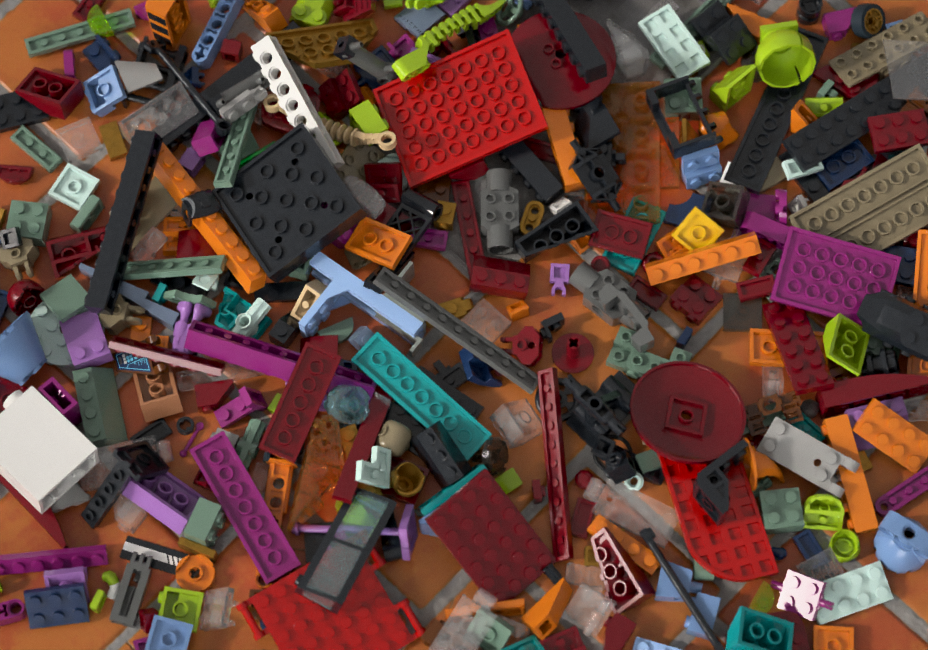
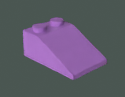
M89 310L71 317L64 323L59 321L75 370L97 367L114 360L111 350L108 348L109 345L97 313H92Z

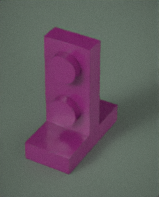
M244 386L238 390L240 396L214 411L221 429L230 427L255 410L265 411L268 405L261 391Z

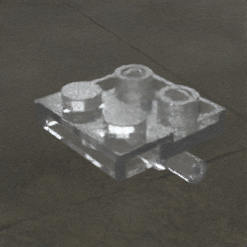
M582 582L564 611L562 618L584 630L583 633L586 636L590 637L592 635L597 637L617 602Z

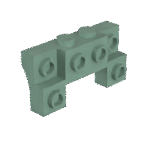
M620 326L606 360V366L624 372L632 379H640L648 370L660 364L673 361L690 362L693 354L674 347L669 360L647 351L640 353L630 342V337L636 331Z

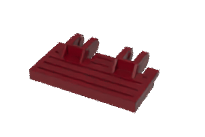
M376 0L333 1L334 6L337 7L333 10V14L337 17L343 16V22L360 20L376 12Z

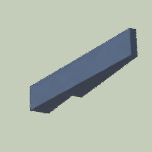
M83 263L79 265L81 274L91 279L95 269ZM122 281L119 293L126 302L132 306L144 308V314L174 331L175 323L180 321V314L150 301L151 297L148 291Z

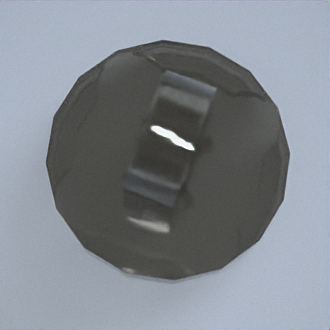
M490 437L485 442L483 450H478L471 458L472 462L483 463L492 476H499L505 471L506 467L504 465L508 462L509 458L507 444L501 440V437Z

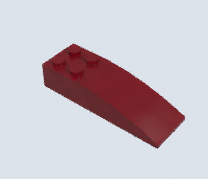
M876 374L855 378L844 377L838 382H834V388L817 391L815 401L818 402L820 418L826 419L843 415L847 409L868 405L873 398L880 402L901 396L903 400L927 395L928 376Z

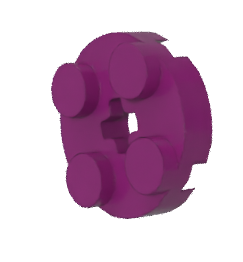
M776 189L775 200L779 201L775 203V215L779 216H775V221L787 226V189Z

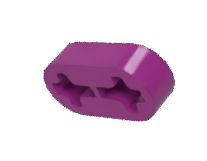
M73 49L63 50L65 76L76 79Z

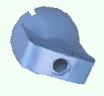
M889 510L878 526L873 540L874 549H876L875 555L886 569L895 573L906 574L907 571L911 573L919 570L928 560V531L917 520L903 517L897 512ZM904 532H911L913 534V538H907L904 535Z

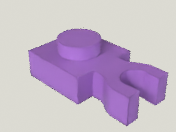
M551 263L550 284H554L551 289V296H555V291L559 289L562 291V297H566L564 284L569 285L570 264Z

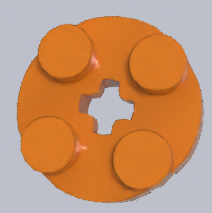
M204 555L185 556L176 566V580L181 589L205 592L214 583L216 576L214 566L210 559ZM200 570V576L194 579L191 578V571Z

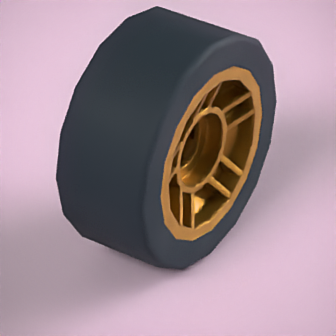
M863 3L854 9L851 15V27L856 36L870 39L884 30L885 13L878 4Z

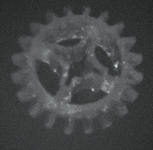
M347 176L344 180L368 213L367 217L377 219L386 206L382 195L362 179Z

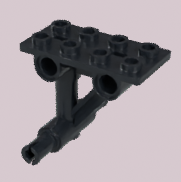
M618 371L614 376L610 375L606 378L596 393L587 385H581L571 374L567 376L568 378L565 377L562 384L574 393V398L580 403L573 411V415L566 420V425L590 448L593 447L598 434L606 437L611 431H614L620 437L621 433L627 430V427L621 422L630 414V398L635 384L621 371Z

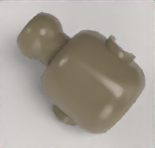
M388 420L378 434L375 446L390 449L391 459L392 457H401L410 447L412 431L400 422Z

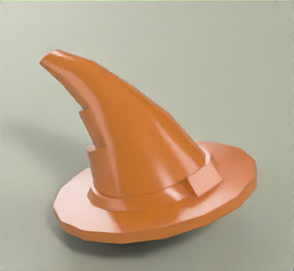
M741 438V440L745 439L749 444L746 450L747 454L743 457V465L752 491H756L758 478L765 476H774L781 483H784L783 473L778 465L767 455L756 451L747 438Z

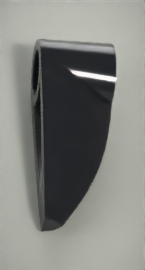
M392 512L385 527L398 528L394 512ZM381 535L385 561L388 563L402 559L399 536Z

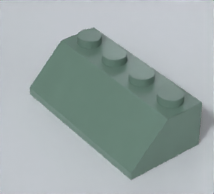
M88 367L72 371L85 437L97 448L128 441L113 368Z

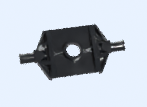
M577 139L571 141L569 144L573 147L576 155L568 169L572 168L592 197L593 200L590 202H608L615 212L620 210L622 207H620L616 198L623 182L600 148H582ZM595 169L599 170L602 173L601 178H598L595 175Z

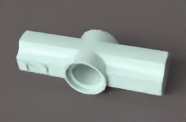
M257 298L246 313L237 316L235 320L236 325L231 331L248 337L255 335L258 331V324L272 307L263 299Z

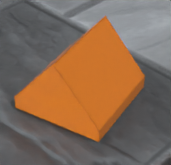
M524 300L506 307L512 322L530 316L529 307Z

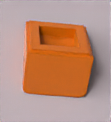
M590 235L570 241L569 243L581 255L590 248L588 246Z

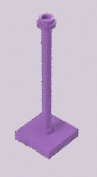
M406 504L399 528L384 527L381 535L399 536L402 560H411L418 536L414 504ZM296 521L292 522L291 532L296 536H299L301 532L327 533L331 525H307ZM339 526L335 534L343 531L346 534H358L367 529L369 535H371L375 527Z

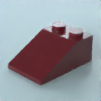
M34 67L14 90L16 94L48 115L63 120L67 119L85 97L81 80L38 67Z

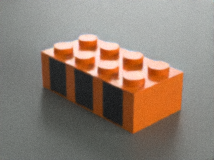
M147 0L145 9L154 39L162 38L167 44L166 47L174 50L192 22L187 0Z

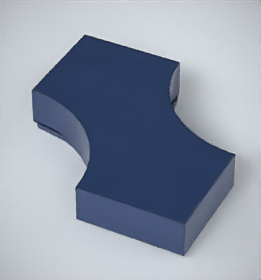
M693 193L690 199L682 204H669L664 223L678 227L695 206L706 214L711 198Z

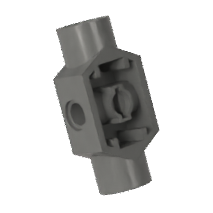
M505 168L488 170L486 172V188L481 190V234L487 237V252L493 255L512 253L514 251L513 237L519 234V192L513 188L512 171Z
M585 261L582 262L571 275L569 283L583 293L582 304L611 327L622 323L627 328L636 331L630 324L629 316H624L620 312L618 304L607 312L602 308L598 292L607 282H610L618 291L625 292L645 319L648 320L651 311L636 301L637 291L610 270L605 269L598 272Z

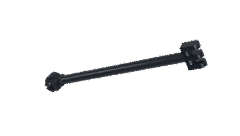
M158 38L150 42H144V47L149 54L157 53L212 119L215 123L217 135L220 137L229 135L231 130L230 122L223 120L216 114L164 51L167 46L164 40Z
M645 527L640 530L639 533L651 549L714 649L725 650L655 543L654 538L656 535L651 527Z

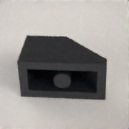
M292 311L281 317L268 333L270 342L286 349L289 348L300 333L299 321L290 315Z

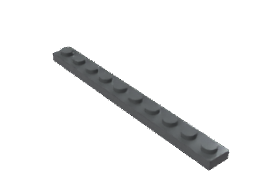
M386 267L382 268L373 284L530 395L534 392L538 385V375L389 269Z

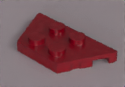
M829 64L815 70L813 75L815 79L823 84L828 79L834 82L833 90L849 100L878 81V74L876 73L849 88Z

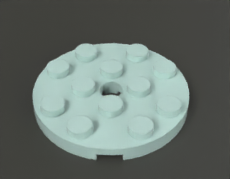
M41 302L31 314V318L47 359L45 363L63 366V368L74 367L64 336L61 333L60 320L44 302ZM85 308L76 315L87 312L89 310Z

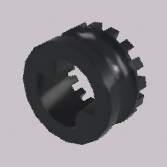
M187 416L178 419L176 423L178 432L181 435L191 434L194 430L193 420ZM184 422H189L191 426L187 427L186 430L180 428V425H183Z

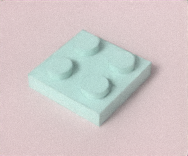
M67 163L48 194L65 205L80 211L101 182L100 179Z

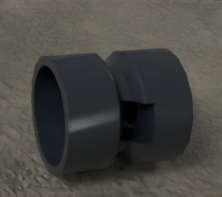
M799 0L796 12L797 20L806 26L816 24L820 18L823 1Z

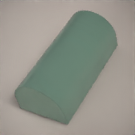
M91 195L69 224L75 232L89 230L105 208L101 199L95 195Z

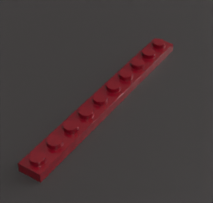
M551 367L537 371L552 549L553 556L559 563L574 559L558 372L557 368Z

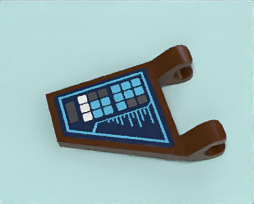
M151 335L140 342L159 345L161 340L159 336ZM115 352L112 354L117 372L145 375H161L169 372L167 364L159 363L154 367L153 361L150 358H137L126 352Z

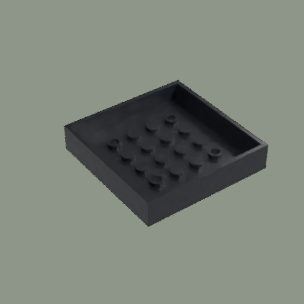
M302 122L239 169L233 187L214 188L212 190L214 196L267 276L275 283L280 282L368 216V213L311 130ZM328 203V207L323 209V206Z

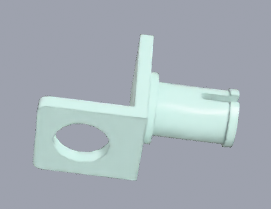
M220 274L196 275L192 284L206 291L217 292Z

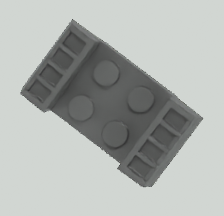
M607 282L598 292L599 302L604 311L607 312L618 304L620 312L624 316H629L631 326L637 331L630 337L631 345L640 353L654 347V338L648 329V321L625 292L618 291L610 282Z

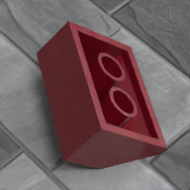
M474 255L469 291L525 301L530 281V264Z

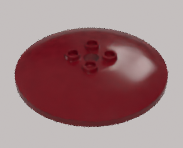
M574 11L607 66V77L586 84L582 77L578 76L576 66H572L568 53L565 54L564 58L556 57L557 53H564L561 42L556 40L553 29H549L547 19L543 18L541 13L525 20L512 34L538 102L543 108L570 110L582 107L602 95L613 79L616 68V51L612 39L598 22L584 14Z
M673 361L655 366L638 380L631 394L629 405L630 417L637 434L653 451L675 462L684 464L713 462L741 440L745 430V405L735 386L716 370L699 363ZM687 414L691 419L685 420L681 415Z

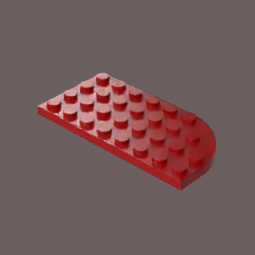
M657 453L686 546L694 560L709 573L733 582H750L777 575L779 570L743 462L736 467L735 465L731 466L729 472L725 475L729 480V511L724 522L717 526L693 497V485L697 474L712 462L684 464L669 460Z

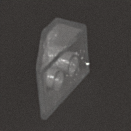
M605 19V30L614 44L616 62L625 81L627 82L646 75L647 67L649 66L648 59L650 58L648 50L643 48L641 42L611 19Z

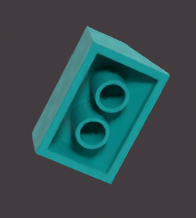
M740 606L727 632L726 650H792L794 623Z

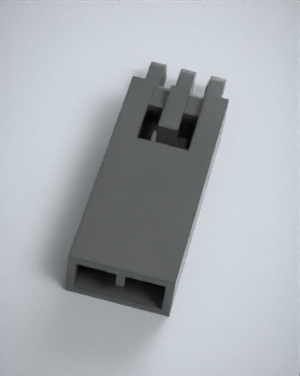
M133 552L131 561L127 563L109 618L110 622L135 628L152 575L150 567L153 556L149 555L147 562H144L146 554L141 553L139 560H136L138 552ZM132 573L136 574L133 581L138 583L137 588L129 586Z

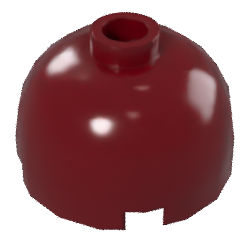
M21 279L10 287L7 293V304L18 317L25 313L26 310L30 313L43 302L39 294L45 290L36 281Z

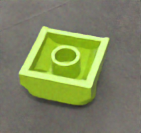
M298 0L291 10L289 22L294 21L303 28L328 24L335 8L334 0Z

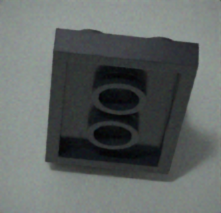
M742 439L697 474L693 485V497L717 526L724 522L729 511V480L725 475L729 472L731 466L735 465L736 467L744 461L743 457L747 454L746 450L749 445L745 439Z

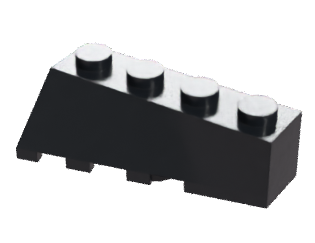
M575 201L514 242L515 249L523 261L527 263L545 250L598 232L599 229L580 203Z

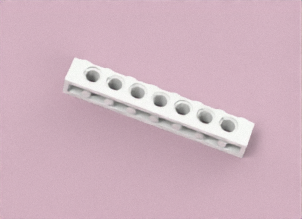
M267 35L251 47L253 58L262 67L261 72L271 84L269 85L270 89L277 95L280 107L287 113L288 122L295 128L301 122L303 123V120L306 118V126L315 134V138L338 169L345 162L277 38ZM272 55V61L269 63V57ZM281 71V76L277 78L278 72ZM289 86V93L286 95V88ZM297 102L298 108L295 110L294 105Z

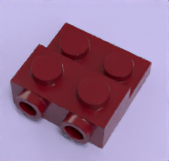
M346 68L336 78H329L318 87L320 92L318 96L327 108L325 113L334 120H342L349 114L350 109L365 100L350 68Z
M693 273L671 295L669 303L675 311L683 313L690 323H695L699 326L719 304L723 296Z

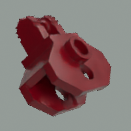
M525 326L518 335H513V337L500 338L502 343H513L512 349L502 348V350L509 355L518 357L526 367H535L543 358L544 339L533 326Z

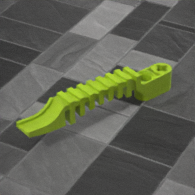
M498 0L490 5L478 3L472 6L468 5L465 10H460L458 14H453L452 18H447L445 22L442 21L437 27H432L431 31L428 30L424 35L419 36L415 43L417 49L396 60L391 67L402 82L424 72L430 66V62L427 60L428 50L430 53L435 52V46L438 47L441 40L442 42L445 41L447 35L449 37L453 36V31L457 34L460 33L461 27L464 31L469 30V25H471L476 30L478 23L481 25L496 15L503 8L506 0Z

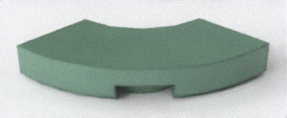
M177 289L165 291L163 296L164 299L176 304L181 301L191 302L193 306L198 303L210 309L216 308L217 304L216 301L204 295L188 294Z

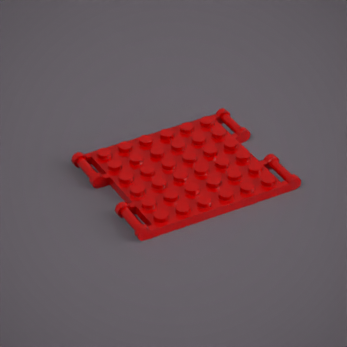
M365 529L346 542L358 546L356 542L362 540L364 545H366L369 540V532ZM343 544L326 552L309 580L307 587L333 597H338L362 552ZM375 546L370 553L375 563L370 566L366 560L337 615L295 592L297 586L294 583L299 574L304 575L310 563L235 606L238 612L241 611L254 633L255 641L270 633L279 650H399L426 632V628L422 627L410 607L409 599L405 598L396 605H393L374 571L387 562L384 558H381ZM304 591V593L330 607L334 604L331 600ZM253 604L266 626L262 631L248 609V606ZM401 608L416 631L412 635L397 612Z

